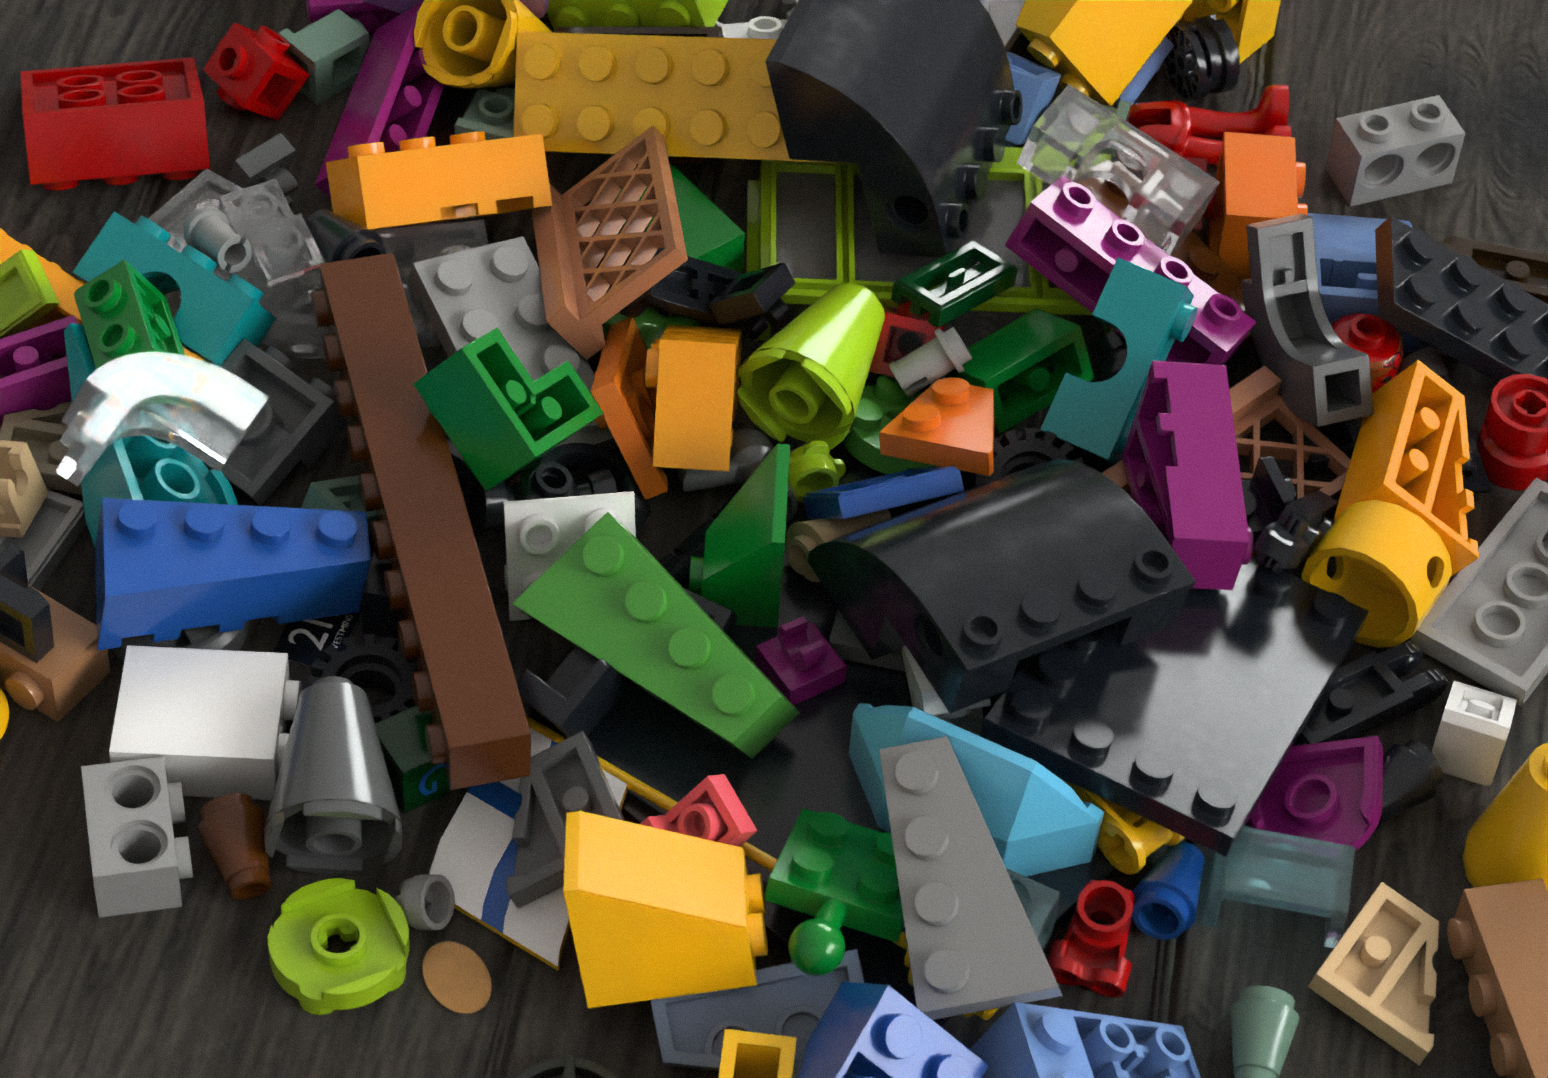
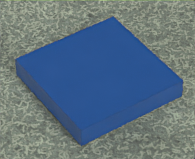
M955 466L917 467L808 492L803 497L807 519H847L962 492L964 487L960 469H955Z

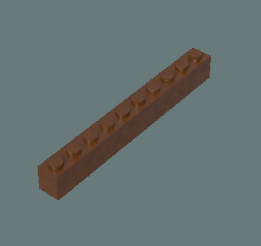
M394 253L320 264L321 290L311 291L313 317L317 328L327 327L329 334L322 336L327 370L329 373L339 371L341 379L334 381L340 418L351 417L353 426L346 427L348 449L352 464H364L366 473H359V487L365 512L376 510L378 521L371 522L375 553L378 560L389 559L391 570L384 571L389 606L391 610L402 608L405 620L398 621L401 652L405 661L415 659L418 671L411 672L415 705L418 712L429 711L432 724L425 725L426 744L431 764L444 765L450 790L530 776L531 732L445 431L438 420L430 413L425 401L413 385V383L428 372Z

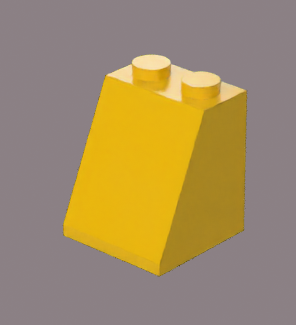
M1025 0L1015 25L1031 42L1027 47L1029 53L1043 65L1055 69L1061 74L1062 78L1058 84L1069 96L1086 101L1091 99L1111 107L1192 3V0Z
M583 811L566 813L563 893L588 1008L757 985L756 957L768 955L763 915H766V902L764 901L765 894L761 873L748 875L744 848Z

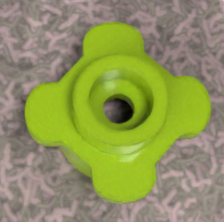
M812 441L790 453L788 484L792 487L797 501L804 502L803 497L808 492L838 486L839 479L846 472L844 461L834 459L829 454L828 444L824 441Z

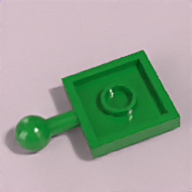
M802 808L769 877L764 901L815 917L798 925L789 939L788 952L790 959L801 972L810 976H823L833 972L841 964L845 955V941L840 932L842 925L898 943L905 924L891 832L882 833L850 823L835 813L815 812Z

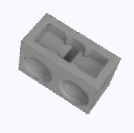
M1440 95L1339 117L1335 121L1325 170L1349 207L1451 184L1465 132Z
M164 756L81 766L98 917L182 907L179 879L193 877L188 836L174 838L173 824L186 822L181 781L167 783Z

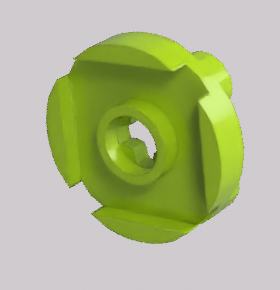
M333 878L317 881L300 888L291 894L281 905V915L275 921L274 926L271 924L268 933L270 966L279 985L288 994L299 1000L303 1010L314 1015H326L334 1010L358 1008L378 1000L388 992L399 988L404 982L406 963L410 951L409 927L402 908L388 893L376 887L377 895L368 890L356 889L355 880ZM339 934L344 942L357 941V944L350 947V950L347 952L332 953L326 950L328 948L327 938L332 935Z

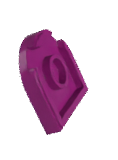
M1371 736L1292 746L1248 820L1259 846L1275 860L1297 867H1317L1331 864L1358 850L1374 833L1382 814L1383 747L1379 737Z

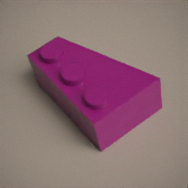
M1152 360L1121 457L1133 500L1150 517L1196 582L1193 588L1233 590L1241 565L1248 564L1251 559L1253 533L1250 526H1247L1226 365Z

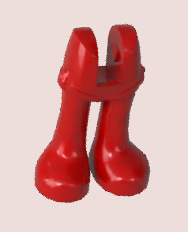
M1275 84L1265 87L1256 108L1239 113L1186 106L1184 102L1173 99L1171 101H1150L1131 105L1127 129L1130 133L1127 140L1129 159L1134 162L1143 163V156L1148 154L1208 159L1207 165L1217 167L1224 132L1291 137V126H1288L1289 87L1288 85Z

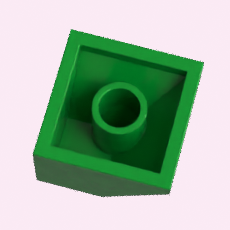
M777 444L706 530L704 557L691 556L689 591L732 610L738 616L734 625L778 628L785 547L790 444Z

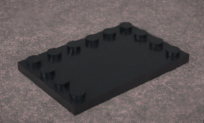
M1251 557L1248 564L1241 565L1233 590L1190 588L1177 621L1173 626L1122 646L1118 645L1105 626L1029 656L1011 680L1008 691L1002 693L985 717L979 736L1037 761L1053 774L1227 857L1361 632L1369 611L1347 601L1338 594L1327 592L1292 576L1283 569L1281 572H1274L1257 561L1256 558Z

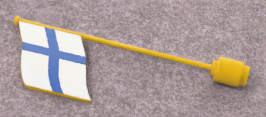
M526 715L531 732V756L567 739ZM597 756L620 811L622 810L628 789L667 812L678 803ZM520 778L471 786L440 839L429 874L443 875L449 880L454 892L455 909L559 971L561 953L570 927L563 886L520 908L516 907L506 890L507 876H514L518 846L512 839L515 814L522 803V795L518 790ZM744 842L740 846L744 848L746 858L771 872L773 871L777 862L776 858L748 842ZM902 932L898 943H893L907 950L904 964L910 968L908 983L914 987L906 933ZM999 1008L962 1015L969 1018L975 1014L984 1020H988Z

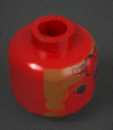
M1369 313L1345 315L1331 324L1334 332L1343 343L1369 355L1372 394L1398 375L1404 350L1403 339L1395 326Z

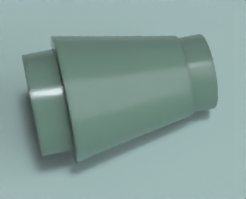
M1249 986L1239 992L1238 1001L1230 1006L1234 1078L1280 1077L1300 1020L1298 1013L1294 1010L1295 1000L1289 993L1269 986Z

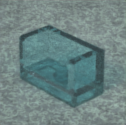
M1244 827L1227 857L1217 852H1212L1202 925L1216 926L1222 898L1327 917L1324 947L1334 949L1341 939L1349 911L1355 847Z

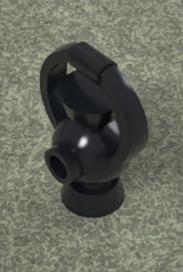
M587 443L560 445L549 451L540 462L529 464L508 478L506 484L502 481L487 492L472 472L466 480L463 497L474 536L504 527V502L617 493L615 480L618 482L620 492L634 491L636 538L641 533L646 518L652 512L649 500L644 499L627 463L611 451ZM580 465L598 470L582 475L578 483L575 484L566 466Z

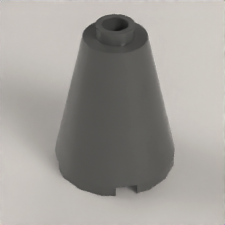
M337 676L318 679L313 685L300 693L264 827L265 850L272 858L275 849L285 854L286 867L296 871L320 875L364 871L363 859L382 854V865L394 859L402 849L403 825L366 692L360 687L353 685L346 678Z

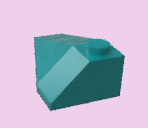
M69 323L64 330L85 520L94 546L96 544L102 498L238 505L232 486L220 468L209 471L192 447L198 440V437L188 422L177 425L159 398L164 389L155 381L149 384L144 382L135 370L115 383L107 385L98 376L83 325Z

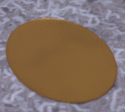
M444 941L433 945L427 951L423 960V976L429 991L438 1002L452 1011L464 1014L477 1012L487 1004L492 991L491 977L486 965L473 950L457 942Z

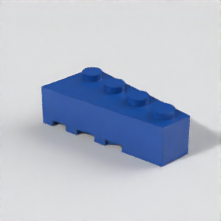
M102 498L94 551L97 651L121 647L122 638L150 635L153 642L179 639L180 632L184 629L216 625L218 633L243 630L244 624L253 619L272 617L278 624L359 613L362 591L367 580L371 562L367 513L363 511Z

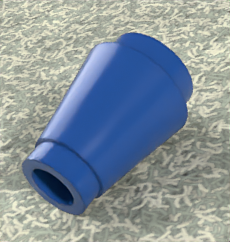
M1186 842L1168 846L1165 853H1163L1133 890L1135 901L1132 919L1135 925L1146 935L1160 940H1170L1178 937L1194 924L1202 872L1205 864L1204 856L1197 847Z

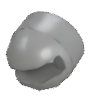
M419 874L402 882L399 887L401 894L397 895L395 900L402 908L408 926L418 930H441L446 927L452 918L455 905L454 892L449 880L439 874Z

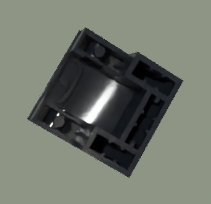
M799 0L765 61L789 159L858 164L879 253L940 258L950 253L957 239H964L966 237L970 221L969 213L975 201H981L984 198L988 184V173L994 162L999 163L1002 160L1005 151V137L1010 126L1018 125L1022 116V94L1019 90L1014 89L1004 43L990 14L979 0Z
M1062 459L1036 464L824 542L809 551L807 562L870 659L873 660L897 651L906 645L949 713L1008 691L1019 660L1105 626L1118 645L1122 646L1175 625L1190 588L1194 587L1196 582L1150 517L1120 486L1091 467L1077 461Z

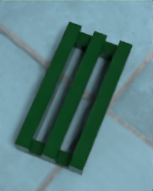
M970 241L895 281L891 300L898 305H902L910 300V312L918 317L930 312L928 323L939 328L1015 286L1018 268L978 243ZM978 262L981 263V264H979V265H977V266L971 268L970 270L966 271L968 268H970V267L976 265ZM947 280V282H945L944 284H942V285H940V286L934 288V289L931 290V291H928V290H930L931 288H933V287H935V286H937V285H939V284H941V283H943L944 281Z

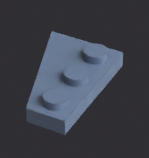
M857 949L845 951L841 964L833 972L823 976L807 975L798 970L793 963L756 970V986L650 1000L663 1066L719 1072L725 1029L797 1037L793 1078H798L807 1042L842 982L864 983Z

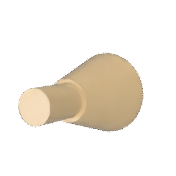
M888 509L847 519H817L793 523L786 534L785 553L790 566L807 580L820 582L807 562L809 551L824 542L890 519L891 514Z

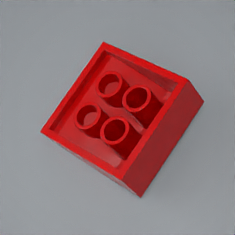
M194 57L20 71L22 112L30 185L43 184V188L47 190H67L77 187L79 180L103 178V183L107 185H126L138 181V175L162 173L164 179L184 180L197 176V170L210 169L204 99Z

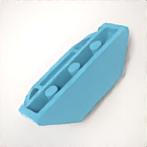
M859 703L854 710L849 756L879 828L891 832L879 749L947 736L1011 880L1089 863L1093 859L1097 850L1104 812L1091 802H1082L1068 784L1037 761L915 707L894 705L873 707L871 704Z

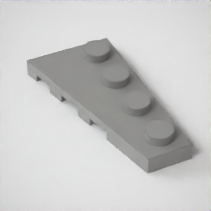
M948 737L879 749L917 1008L929 1018L935 1020L1011 1006L1014 1002L1027 1003L1063 996Z

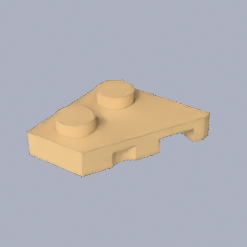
M1381 882L1307 987L1413 1062L1420 1065L1434 1046V1034L1429 1033L1430 1004L1436 997L1437 973L1433 967L1432 959L1438 950L1439 921Z

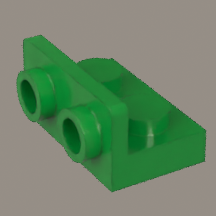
M125 259L75 291L74 297L98 376L107 385L115 383L135 370L144 382L149 384L155 381L174 399L195 386L167 298Z

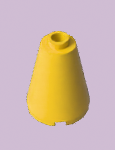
M424 0L417 12L414 41L415 47L422 49L426 65L422 64L426 73L440 83L460 89L515 86L517 33L553 32L520 0Z
M1548 743L1542 744L1532 752L1471 827L1466 838L1462 858L1467 879L1474 888L1543 879L1548 892Z

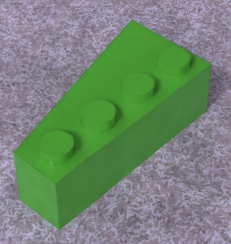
M609 512L602 516L512 603L541 626L575 647L584 650L597 661L604 659L621 676L751 759L800 713L637 538Z

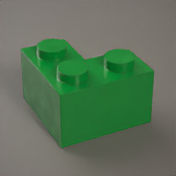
M497 327L462 347L413 383L425 401L430 413L438 420L463 457L466 466L474 473L486 492L604 414L568 360L533 381Z

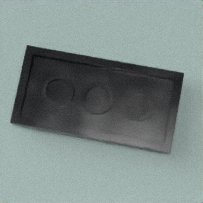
M1392 216L1375 229L1378 317L1498 383L1504 378L1517 374H1531L1548 379L1547 303L1525 292L1517 283L1506 281L1479 266L1469 256L1460 255L1433 240L1424 231L1416 228L1413 229Z

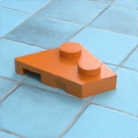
M951 377L936 380L879 432L880 454L940 467L955 466V469H960V471L990 476L994 472V390L969 385L968 381L961 378Z

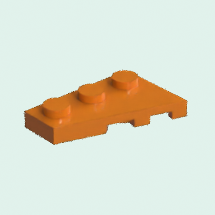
M629 317L610 325L605 340V347L601 350L597 371L594 373V381L590 392L604 412V414L595 419V422L602 430L609 427L644 499L647 500L667 492L668 483L663 469L652 467L657 388L645 387L648 347L633 317Z

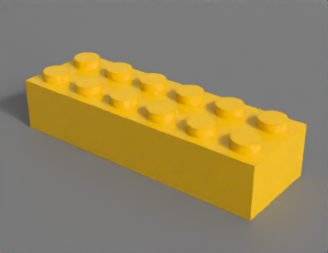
M551 32L517 33L513 137L543 134L545 152L616 154L653 125L664 136L669 157L839 163L789 159L765 63L777 39Z

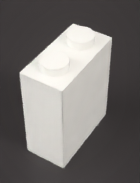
M127 645L109 749L110 763L164 756L167 783L181 781L183 796L216 798L229 793H246L256 800H272L289 733H286L287 720H293L301 693V681L290 680L288 653Z

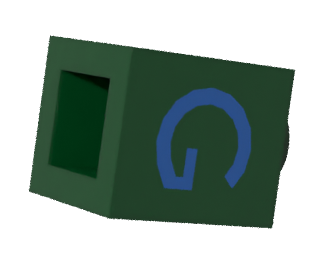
M416 706L375 723L394 796L404 813L458 790H450L443 764H431L425 737V725L432 724L429 711L418 712Z

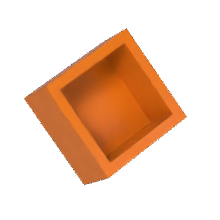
M1224 132L1214 180V211L1212 219H1207L1208 247L1219 255L1222 262L1240 280L1251 278L1247 224L1297 214L1308 216L1307 204L1298 203V198H1302L1304 193L1306 164L1296 162L1295 137Z

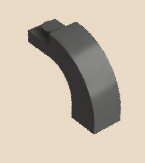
M1297 214L1247 224L1251 278L1241 280L1242 296L1247 315L1256 321L1250 333L1262 367L1266 366L1282 380L1278 395L1282 397L1286 406L1296 416L1317 427L1373 415L1369 355L1347 346L1339 339L1329 323L1322 304L1317 276L1313 217Z

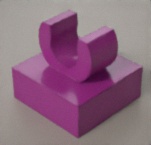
M804 616L780 626L777 637L756 646V665L793 705L845 682L846 664L812 621L808 623Z

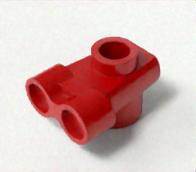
M1090 880L1086 883L1085 888L1079 894L1076 910L1064 939L1053 941L1047 961L1057 983L1084 986L1099 995L1109 998H1121L1124 996L1132 969L1131 962L1125 958L1135 895L1131 890L1108 880ZM1103 920L1110 925H1100L1093 921Z

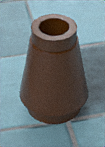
M229 793L207 802L200 810L201 822L198 825L197 832L227 887H229L232 898L235 900H250L265 894L271 889L272 882L269 876L268 854L265 850V818L263 809L258 805H254L253 798L246 793Z

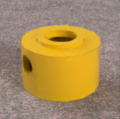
M1369 500L1355 502L1339 515L1306 560L1301 577L1305 582L1327 592L1338 594L1347 601L1368 610L1369 612L1362 630L1355 642L1383 648L1399 646L1414 635L1446 589L1452 575L1450 554L1439 534L1421 517L1397 504ZM1335 556L1336 572L1330 578L1327 575V565L1329 558Z

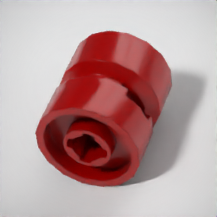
M1531 374L1511 375L1500 380L1492 390L1485 420L1477 441V447L1488 480L1499 487L1520 491L1526 490L1536 477L1544 482L1548 480V379Z

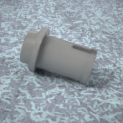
M202 207L195 209L187 216L183 226L184 239L187 244L201 253L207 254L218 264V267L222 270L225 269L229 273L240 271L246 267L251 260L253 246L246 237H242L230 227L226 214L218 208Z
M954 327L944 333L938 328L934 331L937 337L896 362L889 363L891 371L908 398L913 397L914 393L954 369L959 374L965 371L963 364L971 360L972 356Z

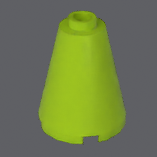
M851 283L838 284L745 359L737 373V377L741 379V387L737 391L740 405L753 423L767 435L783 443L788 435L804 441V445L812 441H824L828 444L829 449L832 450L844 441L853 426L885 320L884 309L876 295L861 285Z

